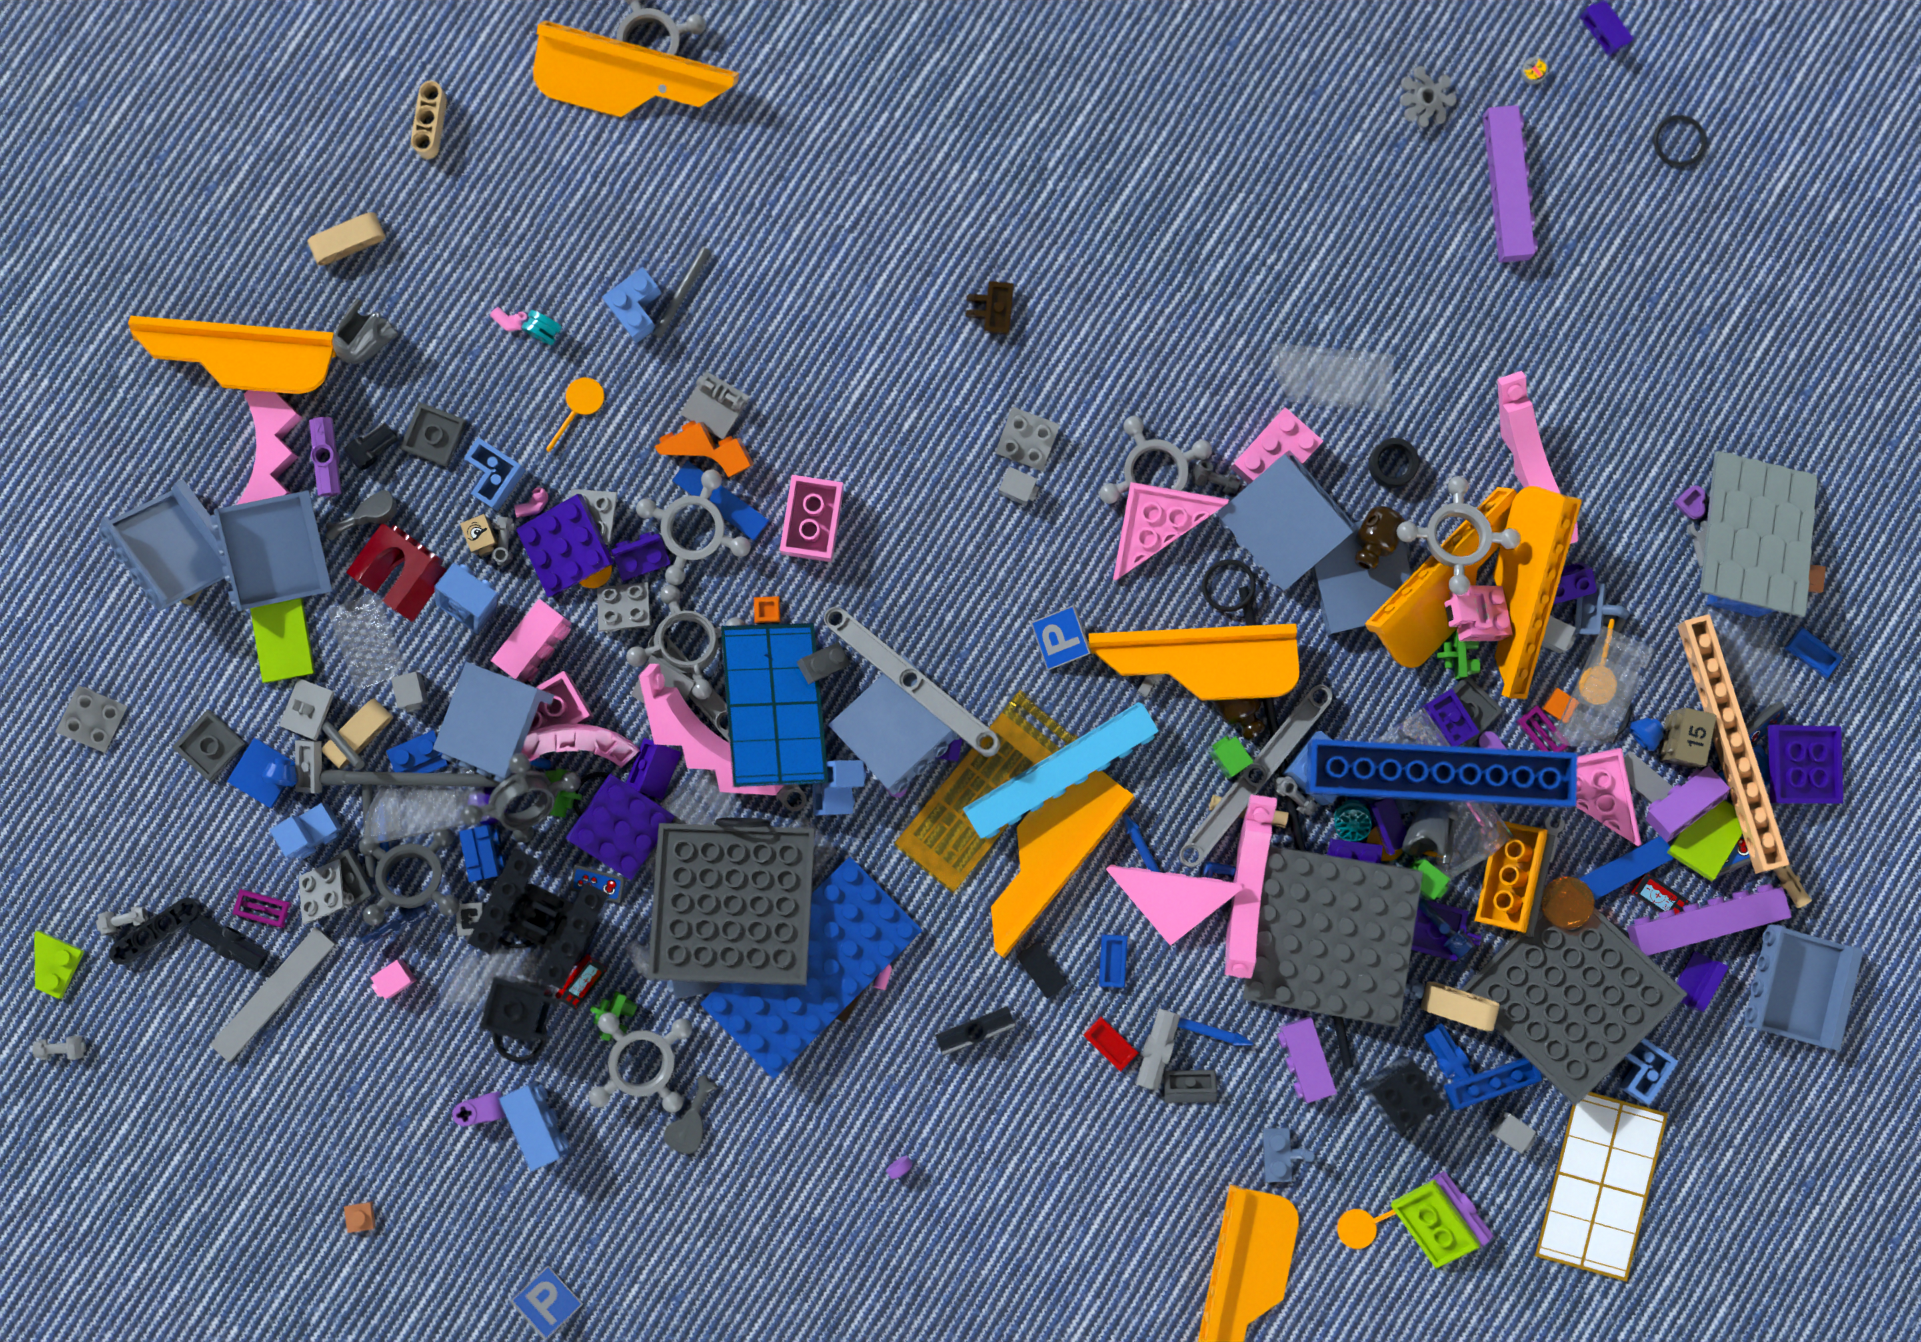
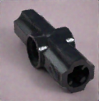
M199 915L190 927L189 935L211 946L212 950L218 955L229 960L234 959L255 972H259L268 959L269 952L245 939L246 936L243 933L228 926L224 927L204 915Z
M1005 1006L935 1034L942 1055L945 1056L970 1045L980 1043L1016 1026L1008 1006ZM972 1024H979L983 1028V1033L980 1037L972 1038L968 1034V1028Z

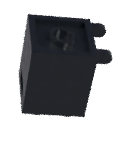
M506 974L494 976L479 1029L526 1042L545 1041L547 1035L542 1033L550 1005L556 1004L557 1001L556 998H553L555 988Z
M1400 1056L1360 1085L1389 1128L1399 1133L1402 1137L1407 1134L1406 1131L1430 1114L1432 1116L1436 1114V1110L1444 1105L1415 1061L1405 1056Z

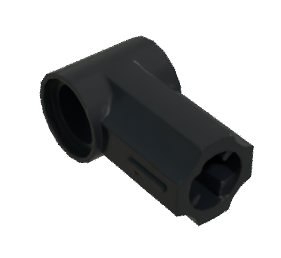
M383 422L364 437H358L347 444L344 452L358 470L363 471L372 466L377 461V456L399 439L392 429Z

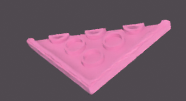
M1131 482L1113 580H1118L1227 505L1229 499Z
M1617 748L1577 756L1576 807L1636 846H1642L1622 749Z
M1113 864L1106 868L1170 946L1245 887L1242 882L1232 883L1206 877L1197 878L1170 872L1161 873L1134 867H1118Z

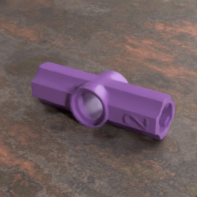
M313 418L309 420L312 441L311 459L315 467L317 493L320 497L337 496L342 493L338 467L340 456L336 450L333 418ZM329 451V460L321 463V455Z
M1445 1171L1431 1178L1430 1181L1436 1180L1481 1243L1480 1247L1487 1244L1493 1235L1477 1215L1478 1211L1468 1197L1459 1191Z

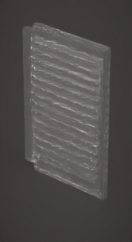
M368 594L327 609L356 691L400 675L399 670L405 669V665L379 595L372 598V595Z

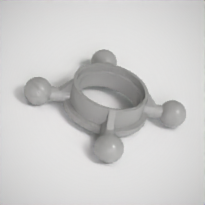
M624 0L631 5L633 12L626 16L619 25L616 40L627 42L631 31L642 23H658L667 29L671 37L670 47L666 53L676 56L679 49L680 36L688 32L694 35L703 33L706 28V21L701 15L693 14L688 17L685 23L676 26L666 13L652 8L642 9L641 0ZM664 84L658 86L659 92H666L667 88Z
M1130 416L1125 420L1123 427L1126 434L1133 436L1137 446L1129 453L1124 466L1125 481L1117 485L1112 483L1103 485L1100 489V498L1103 502L1112 504L1119 499L1120 494L1128 491L1130 483H1136L1133 476L1134 463L1142 454L1149 451L1166 453L1174 460L1178 469V478L1176 484L1171 489L1182 491L1188 478L1187 463L1194 459H1208L1212 454V446L1206 440H1198L1193 444L1191 450L1182 453L1178 447L1168 441L1160 439L1146 441L1142 433L1144 429L1143 421L1137 416Z
M710 469L703 473L701 477L703 489L700 496L681 497L672 502L666 510L657 508L655 502L648 498L640 500L636 505V512L641 518L649 519L655 517L661 520L663 541L667 548L677 555L674 565L667 568L665 572V579L671 585H680L685 580L683 568L686 560L705 558L714 553L720 544L729 547L731 552L737 557H744L750 552L751 545L747 538L741 536L731 538L724 535L725 523L718 507L709 500L713 490L717 489L722 482V477L716 470ZM688 505L704 507L710 512L715 521L714 537L710 544L701 550H689L683 547L676 540L673 532V522L677 513Z
M1455 476L1448 482V491L1453 495V503L1439 508L1431 517L1427 528L1416 527L1414 523L1409 521L1401 523L1397 528V536L1401 541L1411 542L1415 538H1423L1427 541L1428 548L1436 560L1446 566L1453 567L1454 576L1449 581V589L1456 595H1463L1470 588V581L1465 576V566L1472 565L1481 560L1488 552L1491 543H1501L1504 548L1514 549L1521 541L1520 533L1513 528L1505 529L1502 533L1492 532L1490 523L1485 515L1477 508L1464 504V495L1469 489V484L1461 476ZM1448 517H1460L1469 521L1478 532L1479 546L1477 551L1464 557L1454 556L1446 552L1440 546L1436 536L1439 522Z
M666 585L660 592V598L665 604L669 605L671 615L666 617L657 627L654 636V646L646 649L639 646L630 648L626 655L627 661L631 666L640 667L645 664L651 655L657 656L658 659L682 674H692L693 680L696 681L692 687V693L697 699L705 700L711 696L713 689L711 683L704 680L702 670L712 663L717 654L721 628L745 627V623L742 619L733 617L724 626L714 628L712 623L700 613L686 610L681 611L678 603L681 597L680 590L675 585ZM679 621H693L701 625L708 634V650L697 660L689 662L677 660L665 649L663 642L664 634L671 625Z
M607 1012L602 1014L598 1020L599 1029L604 1033L611 1034L617 1041L608 1059V1070L612 1080L604 1087L598 1086L590 1091V1103L597 1108L604 1107L608 1104L610 1095L619 1088L621 1091L632 1096H647L658 1092L663 1098L662 1105L667 1112L674 1113L679 1111L683 1105L681 1095L677 1092H671L665 1085L670 1079L674 1068V1056L670 1045L677 1039H686L690 1036L692 1032L691 1023L684 1018L675 1020L671 1031L663 1038L647 1030L633 1031L625 1035L619 1028V1019L614 1013ZM636 1040H648L655 1043L662 1054V1066L659 1073L651 1081L644 1084L629 1083L620 1076L618 1071V1058L621 1051L629 1043Z

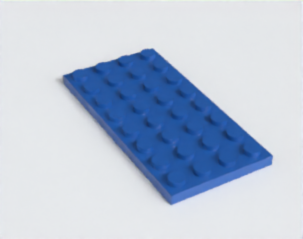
M849 857L812 893L807 986L721 983L700 1005L774 1080L923 930Z

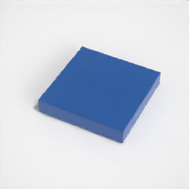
M253 738L227 782L267 807L273 808L286 786L265 783L261 775L269 762L274 763L275 758L290 760V766L294 767L295 761L258 738Z

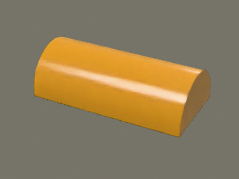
M1496 820L1474 921L1526 933L1548 830Z

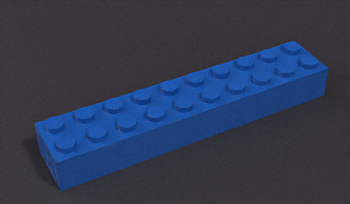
M1311 739L1308 741L1306 794L1570 808L1576 806L1577 753Z

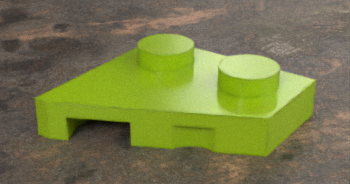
M40 930L36 931L34 934L35 988L61 999L83 956L84 950Z

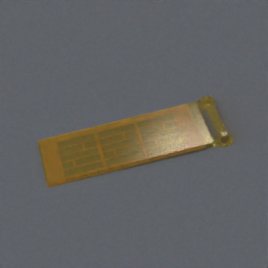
M1021 689L989 727L999 739L1000 748L998 752L992 756H984L972 747L894 843L895 847L951 893L955 892L1009 826L1007 823L999 828L1000 832L989 839H986V837L981 839L962 808L1061 749L1015 712V707L1019 704L1066 743L1063 747L1080 738L1075 733L1073 735L1031 702L1025 697L1026 693ZM991 737L982 739L981 748L984 750L991 749L994 745V739Z

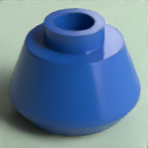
M1647 717L1631 723V735L1646 751L1656 750L1664 737L1662 733L1664 728L1655 718L1651 720Z
M275 758L274 763H268L261 778L263 782L268 784L293 787L298 781L296 769L294 766H290V760Z

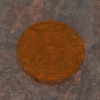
M1565 876L1556 878L1548 883L1543 891L1541 907L1543 914L1550 923L1564 929L1578 928L1588 921L1593 913L1595 901L1593 893L1586 883L1578 878Z

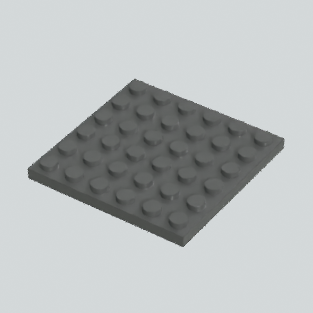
M659 823L647 979L657 981L807 986L815 828L726 827L718 825Z
M1269 845L1258 919L1256 963L1252 977L1245 979L1243 999L1399 1027L1423 871Z
M1569 883L1538 913L1533 937L1525 936L1523 932H1519L1461 989L1462 991L1500 1004L1494 1028L1574 1106L1687 996V993Z

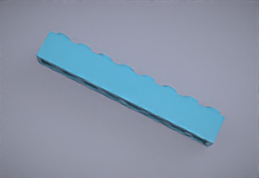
M1138 702L962 809L981 839L984 837L989 839L1000 832L999 828L1007 823L1012 825L1022 818L1021 815L1028 810L1033 812L1044 805L1043 801L1051 796L1057 798L1066 792L1065 788L1071 784L1078 785L1089 778V773L1097 770V772L1102 771L1110 766L1111 763L1109 761L1114 758H1123L1133 751L1132 747L1139 743L1144 745L1155 738L1154 734L1159 732L1145 706Z

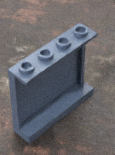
M1290 450L1277 459L1217 513L1220 517V524L1226 530L1233 532L1237 537L1236 542L1244 550L1247 549L1253 555L1254 563L1260 569L1264 568L1270 575L1271 583L1283 591L1289 588L1357 529V526Z
M184 479L174 483L171 491L111 520L107 516L102 518L99 526V534L102 540L110 544L117 560L125 564L130 571L129 573L134 583L142 587L148 602L151 605H155L159 612L225 578L222 566H227L225 555L219 556L216 541L221 540L219 530H213L210 514Z
M309 490L214 509L215 515H210L213 530H219L221 540L216 541L219 556L225 555L227 566H222L225 581H231L233 591L228 593L232 607L237 606V610L242 611L296 598L332 592Z
M1363 521L1355 522L1354 524L1357 526V529L1311 568L1327 636L1366 626L1365 622L1415 572L1414 568L1409 566L1410 549L1407 543L1404 544L1400 540L1394 553L1385 557L1379 556V564L1376 569L1372 571L1365 570L1355 563L1356 553L1362 550L1356 537Z
M905 655L902 656L904 660H906L915 669H917L916 666ZM884 674L828 724L860 760H863V763L893 796L897 792L901 793L909 786V781L916 774H922L928 768V763L935 757L942 756L954 739L958 740L961 738ZM914 674L908 675L904 680L905 686H914L917 683V676Z
M466 662L433 749L441 752V758L456 763L458 759L460 760L458 765L471 770L477 767V773L487 777H491L494 774L496 775L494 780L502 783L513 774L509 767V760L514 754L521 753L540 701L551 705L554 694Z
M1768 924L1763 934L1761 954L1757 959V971L1751 985L1749 1005L1745 1010L1744 1026L1840 1051L1864 949L1786 929L1784 926Z

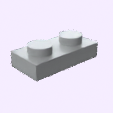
M295 740V769L298 780L296 792H322L320 781L322 771L321 741Z

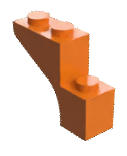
M695 420L681 427L683 431L676 435L670 432L659 438L661 443L655 446L657 452L661 455L710 457L721 465L728 477H732L754 465L741 438L733 439L732 436H729L719 441L720 447L717 448L704 422L696 423Z

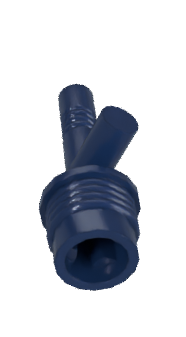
M1424 898L1418 903V908L1449 939L1443 946H1447L1459 959L1475 946L1463 928L1456 933L1431 908V905Z
M423 905L416 908L398 907L401 915L374 930V932L372 931L360 938L364 946L367 947L393 931H398L406 923L410 929H413V926L428 917Z

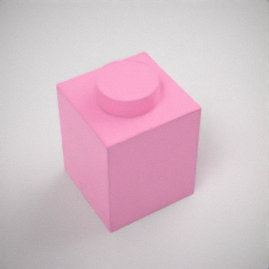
M403 959L394 961L371 977L374 982L372 984L373 990L379 997L383 996L384 999L392 998L417 981Z

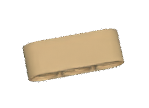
M426 81L420 86L411 136L412 147L424 159H432L438 154L447 104L446 94L435 81ZM438 92V96L435 99H428L430 93ZM434 116L432 123L424 124V120L427 117ZM423 141H430V145L427 148L420 149V144Z
M369 212L315 234L307 242L317 265L323 266L381 242L385 239V234L376 213Z
M373 698L338 732L353 750L359 754L391 722L393 716ZM331 739L323 746L322 752L339 769L344 768L350 763Z
M1427 982L1420 1008L1478 1029L1493 1031L1500 1004L1436 982Z

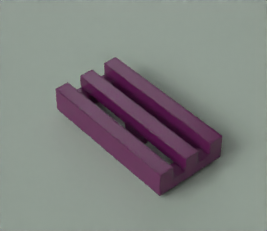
M1535 705L1524 716L1515 721L1539 751L1550 752L1527 725L1526 720L1529 721L1553 752H1562L1570 746L1538 705ZM1534 714L1538 716V718L1543 722L1547 729L1557 739L1561 746H1556V744L1551 740L1547 733L1532 717Z
M240 889L232 914L284 928L286 924L285 919L289 914L288 909L292 903ZM247 896L282 906V910L245 901L243 898ZM241 905L278 915L279 920L240 910Z

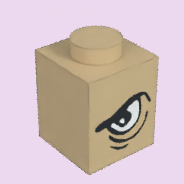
M485 514L460 523L470 551L473 554H479L480 557L491 554L494 548L498 547L495 532L489 518Z

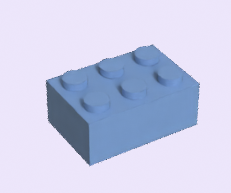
M453 563L435 586L436 606L478 635L496 612V588L487 580L483 579L480 581L474 577V572L466 565L461 564L459 566Z
M537 1081L499 1098L530 1171L561 1158L568 1153L567 1147H569L564 1132L560 1133L556 1125L559 1123L555 1110L553 1108L549 1109L546 1099H548L546 1089L542 1084L539 1085Z

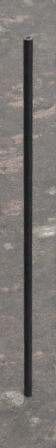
M1248 586L1238 588L1241 602L1249 594ZM1250 601L1249 604L1242 608L1246 626H1256L1253 606ZM1273 697L1262 698L1272 738L1279 729ZM1286 758L1278 767L1279 777L1285 778L1282 772L1287 767ZM1285 795L1284 800L1287 812H1289L1288 818L1295 849L1306 851L1299 815L1296 810V802L1288 795ZM1332 1015L1343 1069L1352 1068L1354 1065L1343 1017Z

